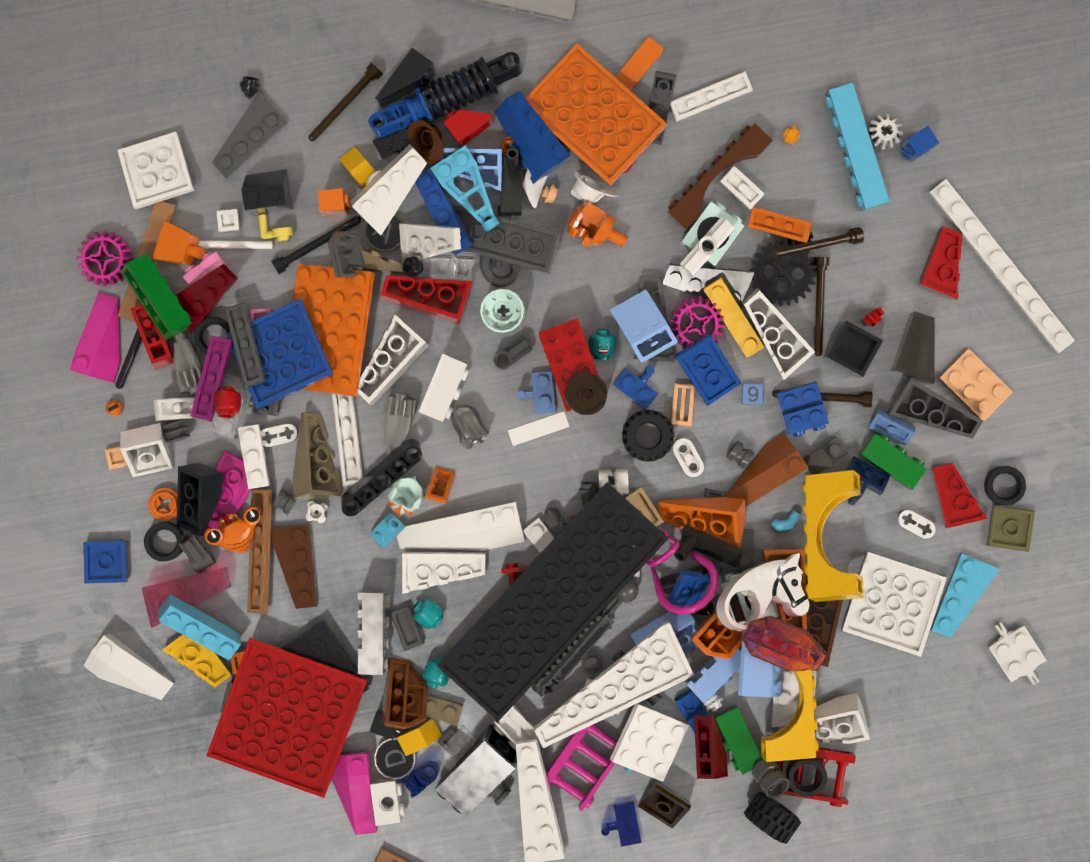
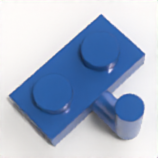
M649 366L640 378L625 369L613 384L645 410L659 394L646 384L655 372L652 366Z

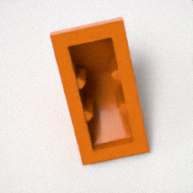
M435 467L425 498L446 504L455 472Z

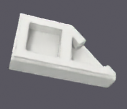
M527 170L523 181V188L532 207L536 209L547 176L533 184L530 179L532 175Z

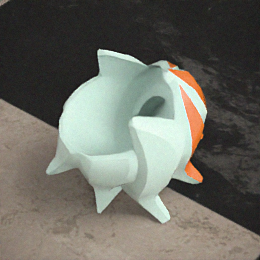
M415 475L413 477L399 478L389 487L387 492L388 507H391L392 511L398 514V517H401L402 514H410L412 517L414 510L420 507L422 498L426 494L417 482Z

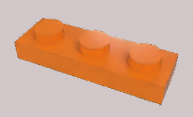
M753 207L748 227L807 243L813 222Z

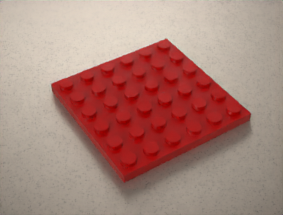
M250 637L206 756L325 798L368 679Z

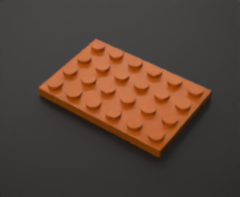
M577 43L526 97V100L555 137L610 186L668 126L662 118Z
M298 264L292 302L299 299L303 301L334 373L323 380L303 388V390L357 397L375 273L351 270L355 271L357 276L337 278L332 267Z

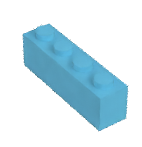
M169 594L158 609L159 622L227 660H230L241 646L239 632L172 594Z

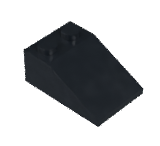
M411 48L375 97L378 105L383 108L414 92L416 86L419 87L425 83L429 84L435 76V73H433L435 71L433 62L414 48Z
M201 463L178 466V527L198 536L204 535L222 494V472Z

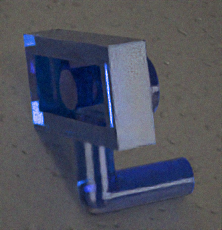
M634 801L613 804L616 822L602 824V835L607 836L610 831L618 830L621 847L641 843Z

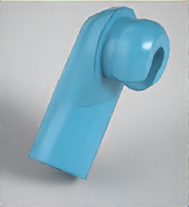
M792 510L786 520L774 519L771 522V527L778 533L791 531L801 515Z

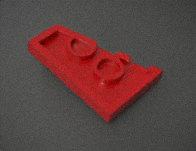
M944 226L940 228L919 285L955 300H958L959 296L957 289L958 281L960 280V273L958 272L962 247L961 233Z
M953 463L931 468L946 528L987 519Z

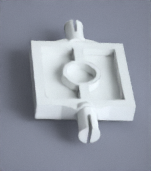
M1002 621L998 622V624L996 623L994 627L999 632L1000 637L989 645L988 648L1010 682L1021 676H1027L1032 685L1036 684L1035 681L1037 683L1040 682L1034 670L1047 660L1025 626L1021 625L1015 630L1007 631Z

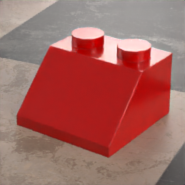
M466 110L452 111L445 117L446 121L443 122L446 130L460 148L493 125L490 114Z

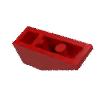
M140 304L130 308L155 370L174 364L167 340L165 341L143 305Z

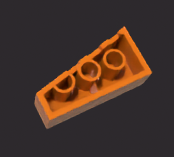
M761 549L764 563L786 560L790 555L800 554L798 566L803 572L801 575V587L806 596L805 549ZM776 603L783 631L803 629L807 631L806 614L794 617L788 616L784 612L782 604Z

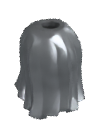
M464 405L452 413V425L460 438V443L464 447L471 449L478 441L481 444L486 440L489 430L484 427L479 412L470 405Z

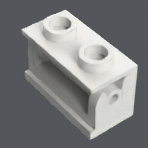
M515 705L499 722L496 719L494 720L495 730L501 736L505 734L510 739L508 743L515 750L518 741L538 738L534 730L535 726Z

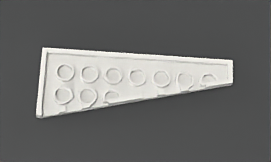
M664 622L537 724L534 730L542 747L545 748L693 677L694 674L670 622Z

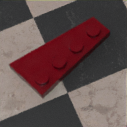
M225 264L220 265L176 294L179 304L190 316L191 324L187 328L190 333L194 332L198 324L206 319L239 279Z

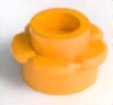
M795 125L792 128H786L783 134L785 144L794 145L798 140L801 131L796 129Z

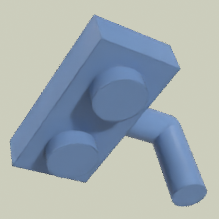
M552 371L531 373L533 390L518 391L516 394L518 399L534 398L535 414L556 412Z

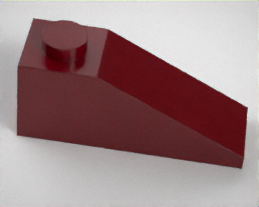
M695 715L697 779L728 777L727 755L714 715Z

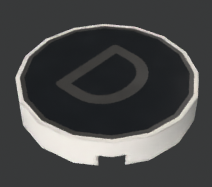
M394 737L393 740L388 738L376 749L374 756L375 765L384 777L401 779L407 776L413 769L416 755L412 753L405 756L397 738Z

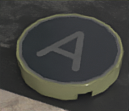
M394 214L382 235L367 222L364 230L367 243L379 252L396 250L400 246L399 223H403V221L397 214Z

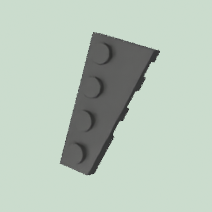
M640 276L638 294L647 290L668 324L661 278ZM672 347L649 360L675 362Z

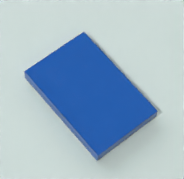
M710 333L675 355V358L707 406L742 384Z

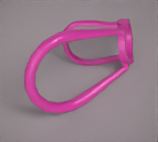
M661 530L669 538L670 548L658 559L650 558L646 563L651 568L656 595L661 606L670 613L679 615L695 613L704 608L714 598L719 586L717 569L707 558L691 551L688 556L708 570L710 586L707 593L694 604L682 607L673 605L667 600L655 566L668 560L680 545L677 539L673 538L666 531Z

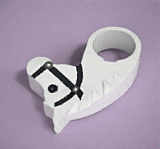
M800 554L790 555L786 560L770 561L757 565L731 580L717 601L716 611L720 622L731 630L753 628L761 621L771 600L782 604L783 610L788 616L794 617L806 614L809 609V601L801 587V575L803 572L798 566ZM737 592L748 596L747 598L751 604L750 618L743 625L735 622L729 613L730 599Z

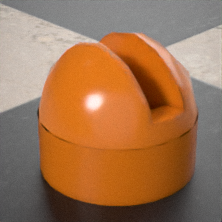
M111 400L106 405V411L111 416H119L124 410L123 404L118 400ZM118 404V408L113 409L112 411L109 410V408Z

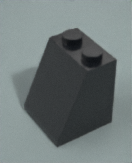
M287 169L245 176L241 191L244 211L248 214L258 216L293 210Z

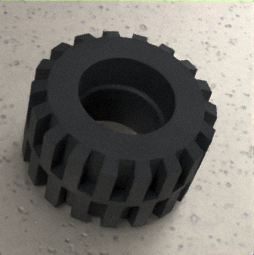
M642 410L633 414L625 422L622 430V442L626 451L640 461L650 462L663 458L670 451L674 443L675 434L669 419L662 413L654 410ZM646 423L655 425L660 431V440L652 448H644L636 440L637 429Z
M758 792L744 811L746 818L751 823L780 843L787 844L801 824L800 819L774 798H768L763 792Z

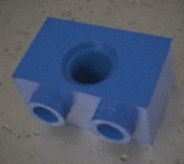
M926 126L906 139L900 145L902 148L900 152L906 160L909 159L910 162H913L938 145L939 141L930 127Z

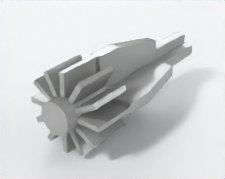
M182 332L173 337L175 343L172 344L173 363L176 375L178 376L176 380L180 393L196 395L203 364L192 342L186 339L185 333Z
M396 392L395 395L386 394L383 410L386 412L384 420L385 446H387L386 457L405 442L410 428L411 416L414 417L416 399L408 397L407 393Z

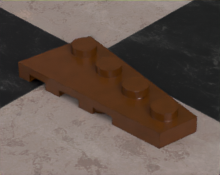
M309 524L271 528V541L295 608L317 607Z

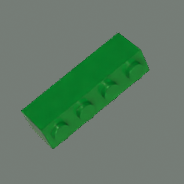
M147 254L127 262L121 273L165 341L186 331L191 324L190 316L183 310L179 304L178 297L168 287L167 280L160 275L155 262Z

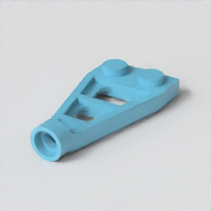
M466 145L431 167L441 186L482 224L485 232L500 224L494 215L478 164ZM464 172L471 174L474 183L473 188L467 192L460 191L454 185V179ZM475 192L480 193L484 202L483 207L478 210L474 209L467 200ZM486 217H491L489 220L485 222Z

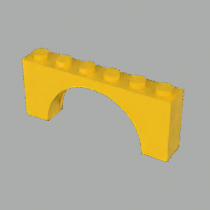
M853 470L805 475L803 490L806 494V502H804V512L806 514L804 531L807 535V543H805V553L807 555L805 572L808 576V584H806L808 599L821 602L864 598L863 577L856 573L840 572L834 568L828 561L822 545L823 527L831 511L842 501L860 495V475Z
M805 629L755 633L756 654L760 657L774 658L786 663L793 671L799 686V703L790 722L778 732L761 737L762 758L766 762L816 758V751H818V740L815 739L817 720L814 718L816 699L813 697L815 678L812 676L814 657L811 656L813 636Z

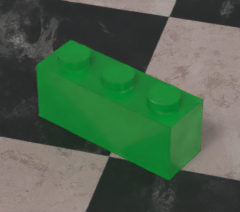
M879 433V435L872 434L859 452V455L909 490H913L927 470L923 467L924 463L916 457L912 459L906 455L907 451L901 446L896 445L894 447L888 443L890 439L882 433Z
M735 705L714 715L719 733L722 732L725 738L722 741L726 752L731 751L734 757L731 759L735 770H740L743 775L751 771L763 759L738 707Z

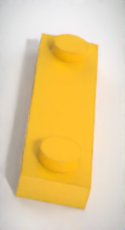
M722 277L703 288L712 304H716V310H721L719 315L724 317V323L746 358L765 348Z

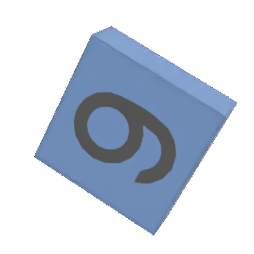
M742 384V404L763 405V384Z

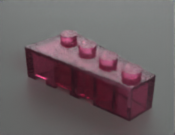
M227 567L143 587L142 592L151 628L161 624L158 621V609L169 594L194 607L230 588L231 583Z

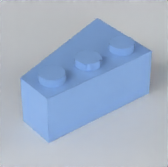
M444 148L441 161L460 148ZM468 148L478 164L484 185L502 191L503 149ZM469 172L459 175L462 178L473 181Z

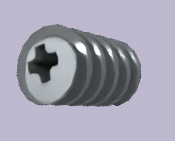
M187 419L161 421L167 423L162 427V430L169 431L163 435L164 438L170 439L166 443L185 440L191 436L184 433L189 426L182 425Z

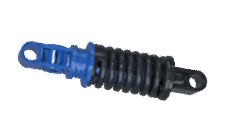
M507 52L489 62L480 57L473 64H468L467 69L461 67L459 72L454 70L452 75L450 73L446 74L445 79L439 77L437 81L432 80L430 85L426 83L419 87L416 86V94L410 98L407 96L403 101L373 113L368 120L369 126L376 137L384 138L398 130L407 128L413 121L416 122L417 120L427 118L433 123L438 118L445 116V109L448 113H451L453 107L455 110L461 108L460 103L463 107H466L468 102L470 104L474 103L475 98L481 100L482 95L483 97H488L494 93L497 94V85L516 78L522 73L523 68L520 58L515 52ZM516 63L515 66L508 67L509 64ZM384 123L381 127H376L377 124Z

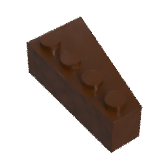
M808 599L809 609L806 613L807 631L813 636L811 656L814 657V664L828 667L843 600L815 602Z

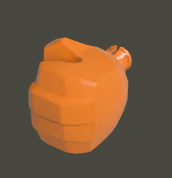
M587 201L578 206L567 220L568 234L574 238L576 236L583 239L581 245L584 248L592 245L600 246L606 239L622 248L628 239V236L613 229L615 219Z

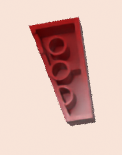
M386 275L380 297L381 300L460 324L472 288V281Z

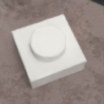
M238 209L217 211L219 232L240 230Z

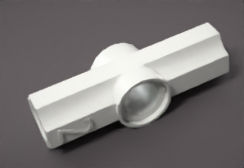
M721 217L680 263L682 268L694 276L735 228L726 219ZM709 241L713 246L712 251H704L702 243Z

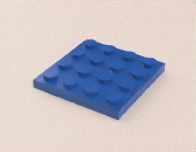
M301 299L251 322L267 381L248 387L257 409H261L334 374ZM231 332L227 333V338L232 340ZM233 343V345H232V350H233V353H234V355H235V358H236V360H237V362H238L237 355H236V351H235V347H234V343Z

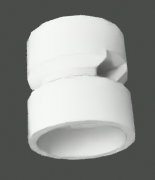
M627 468L615 469L614 472L610 469L598 470L599 489L606 481L609 483L608 480L614 479V485L612 486L621 495H629Z

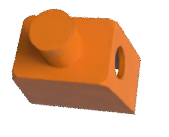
M164 221L152 259L163 263L191 265L194 257L198 259L204 257L205 248L198 246L199 237Z

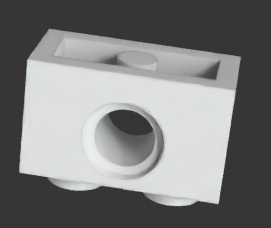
M397 779L372 781L370 788L375 825L400 823L402 816H405L404 804H400L399 796H402L401 783H397ZM391 797L394 804L386 806L383 803V798Z

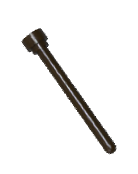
M372 62L366 67V75L309 135L310 141H316L371 81L378 80L383 75Z
M860 227L849 229L843 235L775 249L772 255L778 258L845 242L852 243L853 245L860 244L864 241V233Z
M814 257L815 259L813 260V265H817L815 268L817 270L814 340V354L817 357L822 355L825 270L829 266L830 257Z
M774 390L772 396L778 398L777 392L784 390ZM863 391L859 395L820 392L822 401L858 403V405H862L865 408L872 407V391Z

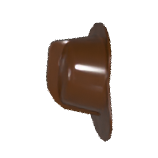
M423 120L413 121L407 131L410 145L425 159L427 164L435 165L439 163L444 152L441 131L434 124Z

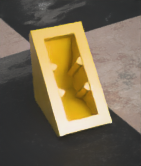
M354 146L339 159L359 185L364 188L368 177L375 170Z
M431 718L396 738L405 756H408L430 746L441 738L442 734L434 719Z

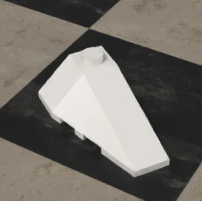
M110 633L101 638L84 664L85 668L102 680L160 700L164 698L174 685V682Z
M858 693L834 698L817 706L816 710H814V718L817 720L815 739L823 740V743L837 740L842 741V744L870 740L863 706ZM792 718L777 724L778 730L785 727Z

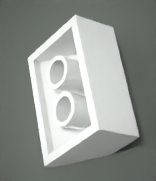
M442 354L419 412L442 422L445 419L449 420L454 409L451 407L453 400H458L462 390L459 388L461 380L465 381L470 371L466 369L468 365Z

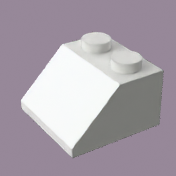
M161 423L120 432V450L133 477L173 469L169 445L166 443L168 441L163 436L165 432L162 430Z

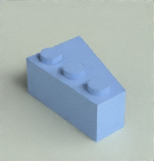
M738 648L728 660L710 656L693 672V677L685 680L687 686L703 703L712 698L721 686L726 685L736 671L740 672L741 650Z

